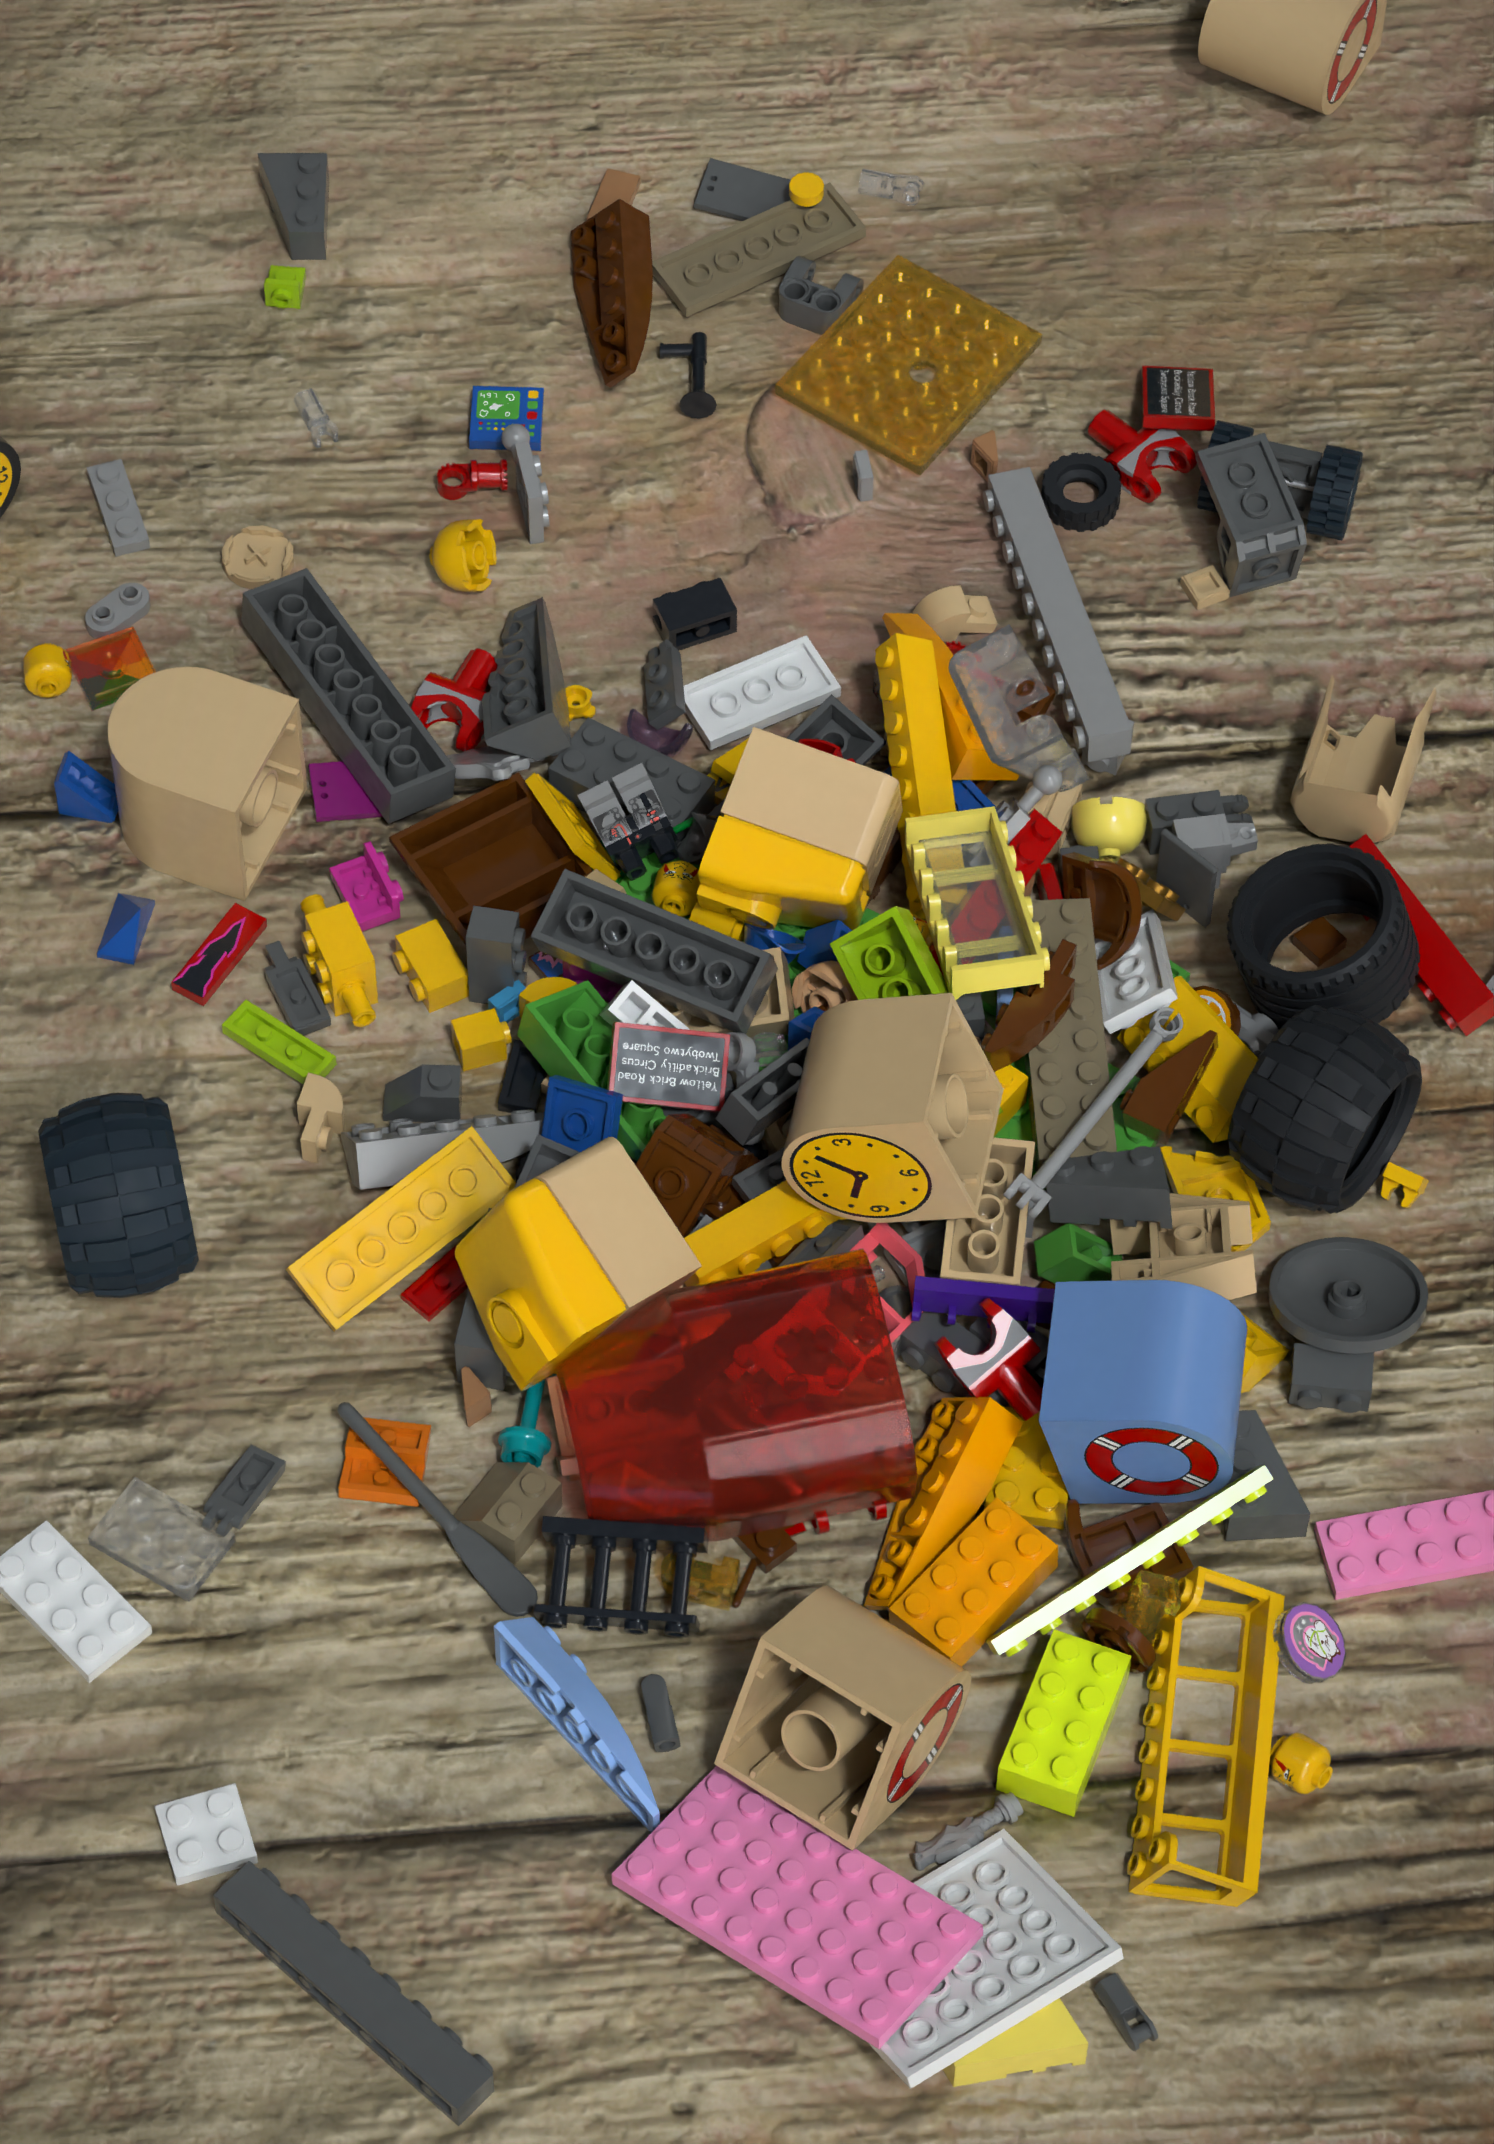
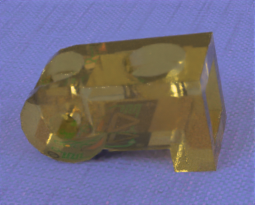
M672 1553L668 1554L661 1563L662 1587L670 1596H672L676 1561V1556ZM724 1556L722 1564L716 1565L692 1558L688 1601L730 1611L740 1579V1559Z
M1140 1570L1127 1593L1128 1601L1120 1605L1117 1615L1130 1622L1152 1644L1155 1640V1629L1164 1614L1175 1616L1181 1607L1179 1582L1177 1578Z

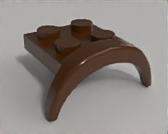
M1076 852L1062 855L1064 899L1090 898L1094 938L1112 943L1107 952L1097 960V968L1102 970L1121 958L1137 937L1142 915L1139 886L1132 873L1117 863L1104 859H1094Z
M1071 1499L1066 1505L1068 1542L1073 1559L1082 1578L1169 1523L1161 1505L1155 1502L1083 1528L1078 1501ZM1175 1542L1162 1550L1165 1558L1147 1569H1144L1142 1564L1128 1572L1131 1577L1128 1582L1113 1591H1110L1108 1586L1095 1593L1094 1596L1103 1606L1115 1607L1126 1603L1130 1597L1185 1577L1193 1571L1194 1566L1184 1547H1178Z

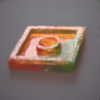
M133 626L65 649L71 659V670L91 711L116 703L119 697L131 685L156 672Z

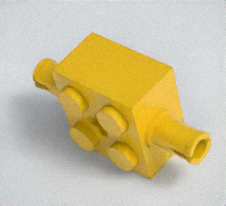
M310 895L300 903L301 910L305 914L306 931L301 932L302 941L307 953L303 954L306 968L310 976L317 975L319 983L316 984L318 993L324 1005L330 1004L335 1017L350 1013L354 1026L363 1027L369 1025L376 1019V1013L371 1005L378 1003L375 959L348 901L326 908L321 895Z

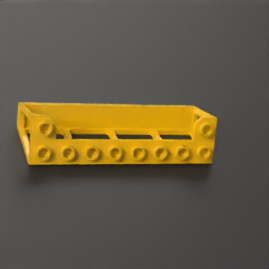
M1198 1566L1158 1597L1161 1619L1157 1624L1155 1638L1153 1636L1151 1643L1156 1652V1661L1153 1663L1147 1678V1688L1150 1689L1149 1702L1143 1715V1724L1146 1726L1145 1740L1139 1752V1761L1142 1763L1141 1778L1135 1789V1798L1138 1800L1137 1816L1131 1827V1836L1134 1838L1133 1854L1127 1865V1874L1130 1875L1129 1892L1137 1895L1238 1907L1258 1893L1285 1596ZM1207 1581L1255 1599L1249 1604L1205 1600L1201 1599L1204 1583ZM1192 1612L1239 1617L1241 1619L1237 1671L1229 1672L1178 1665L1182 1620ZM1177 1678L1234 1686L1229 1746L1170 1738ZM1169 1751L1219 1757L1227 1760L1222 1820L1163 1813ZM1161 1826L1218 1833L1220 1835L1217 1874L1176 1861L1178 1850L1177 1836L1168 1831L1161 1833ZM1174 1870L1214 1883L1216 1888L1215 1891L1155 1884L1152 1882L1166 1872Z

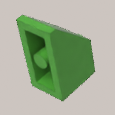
M1067 1223L1034 1241L1035 1265L1038 1276L1055 1284L1056 1282L1112 1281L1111 1261L1123 1260L1122 1254L1113 1255L1112 1243L1072 1223Z

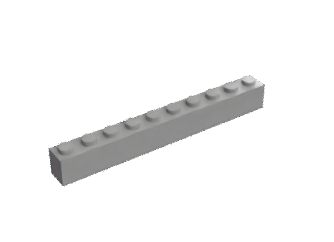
M1030 467L988 475V490L983 491L984 506L987 512L992 511L993 513L992 522L996 537H1002L1003 539L1002 550L1006 563H1012V577L1015 588L1022 589V603L1025 614L1032 615L1034 638L1043 644L1042 655L1046 668L1051 667L1053 670L1052 681L1054 690L1057 695L1062 694L1064 699L1062 702L1064 716L1067 722L1072 721L1074 725L1073 738L1077 749H1083L1087 762L1117 757L1116 753H1118V756L1131 754V725Z

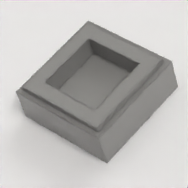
M867 450L855 451V454H853L852 475L858 499H860V502L873 500L874 477Z

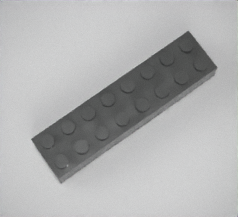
M307 568L243 592L242 624L296 698L299 699L301 705L388 824L453 797L456 768Z

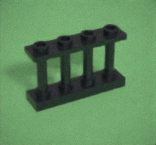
M543 1516L541 1532L546 1542H551V1546L555 1547L549 1605L534 1604L533 1609L537 1620L543 1621V1626L563 1629L567 1628V1623L583 1624L584 1629L598 1632L607 1631L608 1626L624 1627V1632L639 1635L647 1634L648 1629L664 1630V1634L671 1637H688L689 1632H699L700 1623L695 1615H687L692 1558L697 1556V1552H708L709 1536L705 1527ZM576 1544L592 1545L591 1548L595 1550L589 1607L565 1606L571 1549H574ZM616 1547L632 1548V1552L636 1553L630 1610L605 1609L611 1552L616 1551ZM656 1549L671 1550L672 1554L676 1556L670 1613L646 1612L651 1558L653 1554H656Z

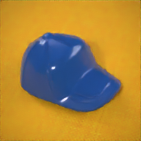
M747 923L744 924V943L760 950L781 947L788 964L798 953L805 951L807 947L806 943H803L793 935L774 929L769 930Z

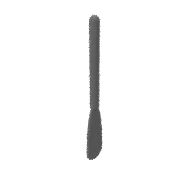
M341 1403L337 1409L341 1418L443 1527L455 1551L498 1606L508 1615L516 1617L530 1613L538 1600L537 1591L533 1584L486 1539L458 1521L350 1403Z

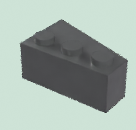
M1140 1146L1126 1151L1111 1153L1102 1151L1088 1156L1069 1157L1045 1187L1046 1193L1052 1197L1047 1203L1051 1222L1099 1225L1100 1219L1123 1220L1124 1226L1136 1227L1137 1221L1160 1222V1228L1173 1229L1169 1187L1160 1146Z

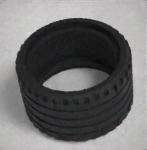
M1327 843L1302 846L1284 852L1260 866L1254 874L1247 878L1245 884L1238 890L1237 896L1234 897L1232 908L1229 909L1227 938L1243 981L1258 1013L1269 1017L1279 1030L1296 1013L1313 1005H1320L1327 1010L1330 1007H1335L1361 1014L1378 1024L1382 1020L1387 1019L1393 1011L1401 1006L1402 1001L1409 995L1410 988L1414 986L1415 976L1418 975L1420 949L1398 885L1389 869H1385L1384 864L1380 860H1375L1373 855L1364 853L1361 849L1351 848L1343 844ZM1354 913L1377 921L1374 933L1368 942L1354 955L1334 966L1317 971L1293 972L1282 970L1270 964L1273 954L1282 940L1296 928L1313 919L1330 914Z

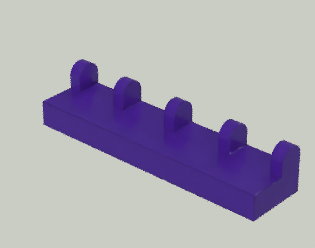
M915 1276L911 1321H919L922 1311L948 1314L947 1324L955 1325L956 1315L987 1317L979 1304L986 1298H989L1015 1320L1028 1321L1027 1332L1035 1333L1036 1322L1051 1324L1055 1289Z

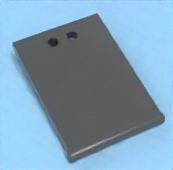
M710 158L694 203V208L744 221L791 200L789 196L790 179Z
M1163 829L1161 832L1156 882L1165 885L1178 894L1180 897L1176 902L1186 909L1185 913L1206 928L1211 922L1218 868L1170 831Z

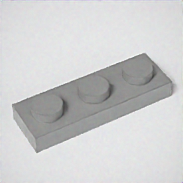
M122 459L87 467L88 479L115 557L149 549V537Z

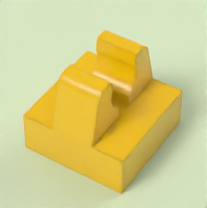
M1388 1162L1382 1175L1384 1178L1381 1196L1389 1200L1392 1192L1403 1186L1404 1199L1400 1206L1408 1209L1421 1194L1423 1195L1429 1180Z

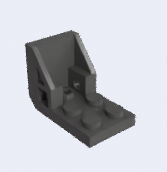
M1265 433L1197 451L1196 462L1221 518L1217 538L1223 581L1230 590L1229 598L1295 580L1307 545L1305 527Z

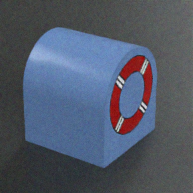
M1168 1280L1056 1282L1039 1423L1070 1499H1076L1079 1504L1178 1503L1207 1497L1222 1489L1229 1482L1234 1467L1247 1338L1246 1320L1234 1304L1221 1295L1205 1288Z

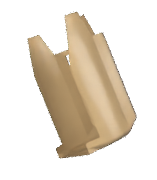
M1331 675L1291 794L1290 803L1293 812L1309 831L1319 837L1354 843L1367 834L1373 843L1388 840L1395 835L1424 745V732L1437 695L1436 688L1434 687L1424 708L1416 717L1407 747L1396 745L1395 718L1374 714L1357 737L1340 735L1328 725V709L1334 685V678ZM1329 733L1337 739L1335 747L1327 741Z

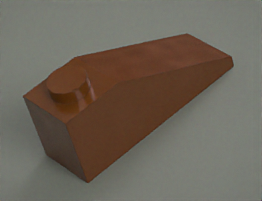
M1209 1030L1140 1079L1134 1091L1129 1089L1126 1092L1120 1105V1110L1123 1111L1125 1127L1162 1144H1167L1218 1048L1216 1032Z

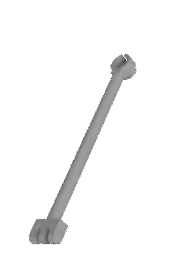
M1169 1007L1158 1009L1149 1022L1150 1033L1030 1180L1020 1173L1003 1194L1008 1200L1014 1197L1017 1191L1024 1194L1016 1203V1206L1021 1210L1029 1200L1034 1202L1035 1205L1028 1214L1032 1219L1039 1215L1052 1198L1043 1190L1158 1046L1162 1042L1173 1040L1181 1031L1183 1020L1179 1013L1167 1025V1030L1161 1027V1025L1164 1026L1174 1009Z

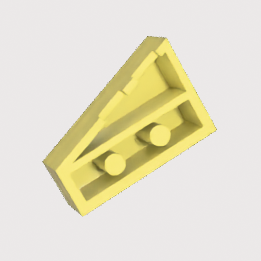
M1059 1998L942 2070L952 2086L957 2087L1006 2078L1007 2074L1029 2070H1032L1033 2073L1046 2071V2067L1072 2063V2066L1082 2065L1086 2063L1088 2042Z

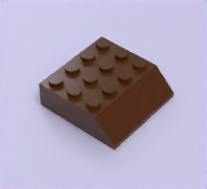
M519 772L389 837V842L465 945L473 906L519 912L520 928L525 929V939L531 937L564 869L584 877L593 871L588 864L572 852Z

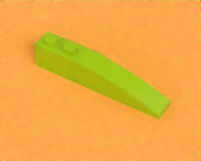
M894 906L830 943L858 1000L949 993L945 979L908 909ZM1001 1106L999 1109V1114L1003 1112Z

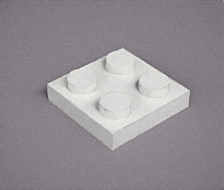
M235 1783L155 1806L156 1816L177 1886L242 1868L248 1861H251L253 1864L258 1863L256 1850Z

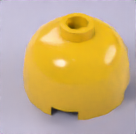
M466 519L449 523L438 533L430 549V562L435 572L444 584L454 590L464 592L484 591L492 582L487 576L489 566L496 565V544L492 531L484 530L481 525L482 519Z

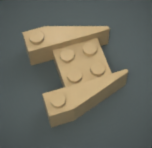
M1169 1193L1173 1229L1160 1228V1222L1137 1221L1136 1227L1124 1226L1123 1220L1110 1219L1113 1255H1138L1151 1252V1258L1111 1261L1112 1281L1168 1280L1183 1282L1215 1292L1227 1300L1257 1293L1253 1250L1231 1252L1232 1245L1253 1244L1249 1201Z

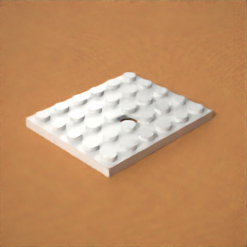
M1002 1829L914 1882L915 1885L982 1924L983 1936L880 2049L871 2044L870 2046L911 2089L1124 1959L1121 1946L1005 1829Z

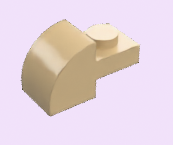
M961 585L949 586L932 592L923 598L912 612L913 614H918L938 634L943 642L955 641L960 632L993 633L998 624L988 597L964 595Z
M308 1073L297 1102L299 1125L305 1126L300 1139L302 1160L318 1163L322 1149H329L333 1133L341 1134V1132L345 1131L344 1108L341 1093L330 1080L320 1075Z

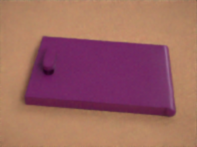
M343 761L308 764L316 822L383 817Z

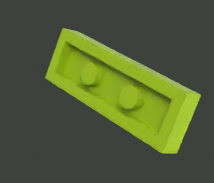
M245 1000L222 1024L223 1034L303 1085L308 1073L326 1077L337 1065L335 1055L248 1000Z

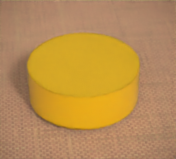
M809 172L795 175L789 183L790 199L795 204L804 207L818 204L824 196L823 180L818 175Z

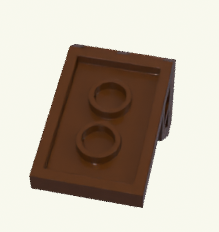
M669 1114L655 1130L637 1161L636 1167L683 1238L689 1235L706 1204L715 1203L732 1184V1178L747 1168L754 1154L691 1114Z

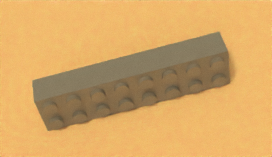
M1090 898L1031 900L1033 906L1032 922L1038 921L1041 929V948L1046 947L1048 953L1050 951L1056 952L1062 939L1077 944L1075 968L1070 975L1071 978L1075 979L1074 1000L1052 1032L1035 1048L1024 1055L1025 1071L1028 1076L1027 1091L1032 1141L1035 1142V1173L1043 1165L1042 1161H1046L1110 1082ZM1014 952V957H1020L1019 952ZM1030 985L1017 987L1018 992L1027 995ZM1112 1105L1071 1154V1158L1093 1155L1102 1151L1117 1152Z

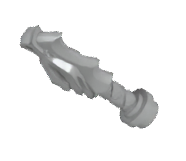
M1012 1792L1006 1795L1000 1794L995 1797L994 1808L984 1812L983 1815H979L975 1819L973 1817H966L962 1823L956 1826L946 1824L942 1833L929 1842L920 1843L916 1841L915 1853L912 1856L915 1861V1867L918 1871H922L925 1867L935 1862L939 1864L947 1863L976 1846L979 1842H982L984 1832L994 1827V1825L1002 1821L1009 1824L1018 1821V1817L1023 1814L1020 1802Z

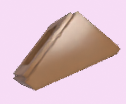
M994 430L973 439L970 464L987 483L988 475L997 473L998 453Z
M465 1366L461 1369L466 1422L467 1426L470 1427L492 1413L490 1391L472 1370Z

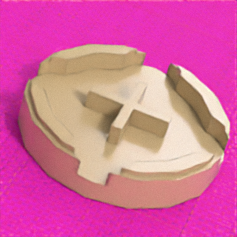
M264 525L248 526L241 529V533L236 536L232 534L226 540L222 548L223 570L228 579L238 586L254 589L290 575L294 566L293 546L290 540L288 541L284 538V534L278 529Z

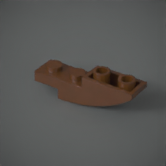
M1062 939L1056 952H1049L1050 970L1044 971V987L1040 988L1039 984L1030 985L1027 995L1016 991L1010 1004L1004 1003L1001 1006L996 1018L997 1027L993 1034L988 1032L981 1043V1048L994 1072L1012 1064L1035 1048L1052 1032L1066 1014L1074 1000L1075 979L1071 978L1070 975L1075 968L1077 944Z

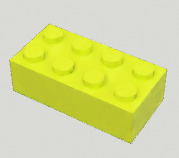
M1053 1629L998 1766L996 1790L1006 1794L1012 1792L1018 1798L1074 1817L1127 1684L1132 1656Z

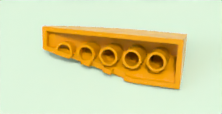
M884 613L882 619L890 637L895 633L933 641L952 780L1017 781L1020 775L996 720L975 693L964 670L947 645L918 614Z

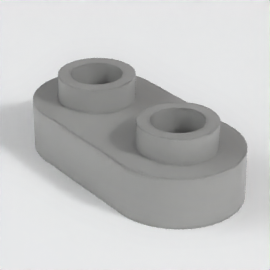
M126 583L90 607L85 615L86 628L89 635L97 640H111L143 618L150 610L148 590L138 583Z

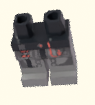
M643 763L612 777L630 813L627 816L608 780L577 795L618 870L621 869L630 881L643 876L647 872L642 858L654 852L661 864L668 863L679 857L676 841L679 839Z

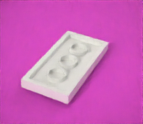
M807 635L684 686L686 714L710 750L751 734L753 727L763 729L821 705L831 694L835 698L841 696V686Z
M1153 909L1141 915L1139 932L1128 951L1116 962L1102 970H1098L1103 1024L1110 1034L1119 1029L1131 1027L1140 1018L1163 1007H1168L1171 1002L1178 999L1161 922ZM1095 939L1097 960L1107 952L1112 943Z
M47 1520L0 1556V1593L89 1683L152 1634L151 1625Z

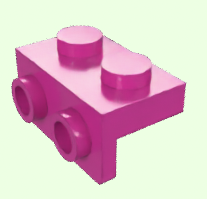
M371 841L363 843V856L329 868L330 878L343 902L348 901L362 932L401 918L399 902L404 901L403 892L398 881H391L387 874L389 873V866L383 852L377 853Z

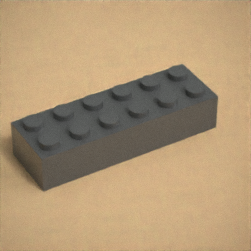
M564 869L531 934V938L539 951L622 986L633 980L658 1001L732 1032L745 1034L778 970L772 955L768 952L567 869Z

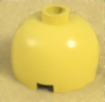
M1100 797L1080 801L1072 807V829L1077 843L1085 847L1097 846L1099 859L1107 857L1114 862L1118 861L1121 855L1128 854L1138 847L1145 834L1147 822L1145 805L1137 800L1112 797V804H1100Z

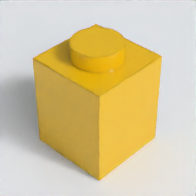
M495 1008L451 1020L452 1043L463 1072L507 1060L506 1044L512 1043L511 1034L507 1022L499 1021Z

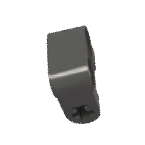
M797 256L787 270L779 287V316L789 324L824 336L833 335L840 330L857 305L862 294L864 281L861 278L845 273L834 290L812 282L816 271V262Z

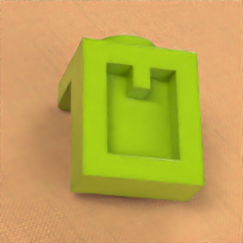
M271 265L269 277L265 278L264 281L266 306L301 309L306 269L302 267Z

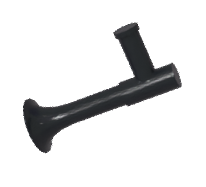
M702 332L694 333L691 337V343H660V359H664V357H691L692 389L690 393L684 395L680 400L679 406L681 411L686 416L697 419L712 415L716 410L717 403L715 398L705 391V365L707 363L706 334Z

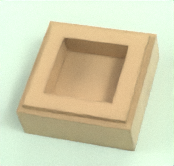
M1213 565L1181 576L1180 585L1196 610L1229 599L1230 590Z

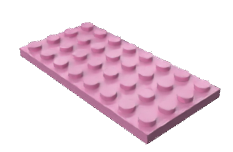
M717 1765L611 1874L614 1886L878 2049L888 2041L983 1936V1925L859 1850H850Z

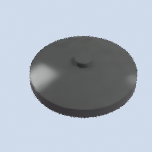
M1332 1237L1304 1243L1286 1253L1277 1262L1271 1273L1269 1305L1276 1320L1294 1337L1324 1350L1351 1354L1385 1350L1409 1339L1420 1328L1426 1316L1428 1287L1420 1270L1400 1252L1374 1241L1350 1237Z

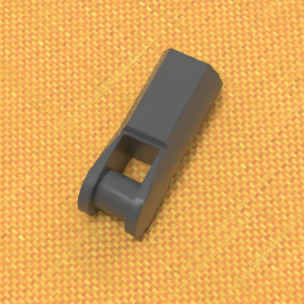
M648 1675L643 1679L641 1688L655 1752H669L679 1748L681 1745L666 1682L660 1675Z
M1113 1973L1096 1984L1094 1988L1096 1994L1115 2021L1132 2051L1138 2050L1140 2048L1139 2044L1148 2039L1151 2041L1158 2039V2033L1153 2022L1139 2006L1118 1973ZM1136 2018L1139 2025L1130 2028L1127 2022Z

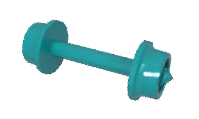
M567 1366L549 1377L565 1374ZM547 1379L527 1389L520 1426L507 1427L500 1431L498 1442L502 1447L501 1459L503 1462H529L538 1468L542 1463L543 1456L549 1453L552 1445L550 1438L536 1430L544 1383Z

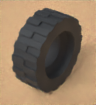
M1077 452L1059 457L1057 461L1049 464V468L1045 470L1042 480L1041 497L1049 518L1053 520L1055 525H1060L1069 531H1094L1098 527L1106 526L1109 520L1114 519L1116 511L1119 509L1121 494L1120 475L1118 471L1114 470V466L1110 462H1106L1100 456H1093L1091 453L1078 454ZM1072 482H1086L1096 486L1099 495L1094 501L1079 503L1065 498L1063 489Z

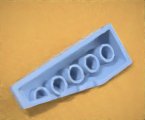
M534 1617L498 1622L494 1625L496 1665L652 1833L660 1824V1812L646 1773L628 1735L610 1705L586 1675L587 1670L582 1661L575 1654L569 1656L561 1647V1642L556 1633L549 1626L542 1627Z

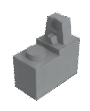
M1225 813L1173 820L1171 833L1218 868L1215 889H1219L1221 873H1226L1227 866L1230 865L1231 856L1257 850L1258 839L1254 823H1227Z

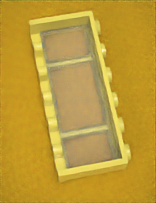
M995 806L905 818V853L948 992L953 994L955 1000L963 994L1039 984L1040 988H1043L1044 971L1050 970L1048 949L1046 947L1041 948L1040 946L1042 937L1039 922H1032L1033 906L1030 896L1024 897L1023 894L1025 893L1022 871L1015 870L1017 862L1014 846L1007 845L1008 829L1006 822L999 821Z

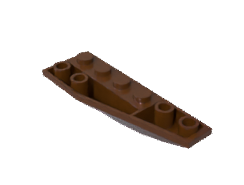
M621 199L616 200L571 231L574 289L604 383L610 388L636 371L644 349L652 305L653 266L649 215Z

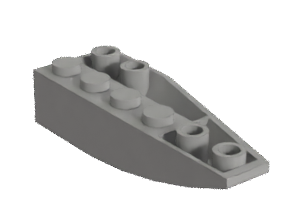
M517 1110L511 1112V1115L506 1116L485 1114L474 1116L470 1119H444L423 1123H413V1120L410 1118L391 1120L389 1121V1127L375 1128L374 1123L352 1125V1131L341 1132V1140L352 1184L360 1190L393 1186L471 1126L500 1163L531 1151L537 1135L542 1134L544 1112L534 1113V1110Z

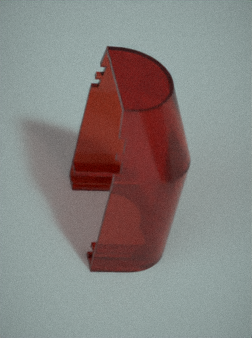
M864 1249L664 1291L554 1368V1376L587 1519L700 1527L706 1529L709 1541H720L915 1497L917 1466L907 1407L877 1284Z

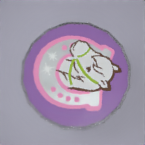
M1302 1602L1283 1610L1276 1619L1273 1630L1274 1642L1278 1641L1280 1648L1277 1655L1283 1666L1292 1676L1303 1683H1322L1335 1677L1343 1668L1346 1657L1345 1639L1337 1622L1326 1610L1312 1603Z

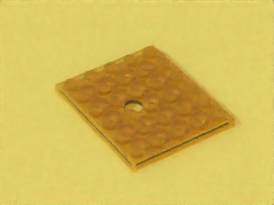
M897 255L775 384V394L914 473L921 475L1040 346L1042 334L902 256ZM927 367L933 368L937 373L936 378L927 383L917 382L910 376L912 369L923 370Z

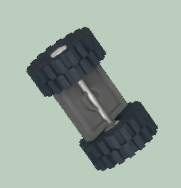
M1218 420L1211 435L1208 448L1251 437L1254 434V429ZM1269 441L1300 516L1308 519L1306 532L1342 541L1354 504L1363 452L1327 444L1324 453ZM1201 476L1197 508L1218 513L1205 480Z

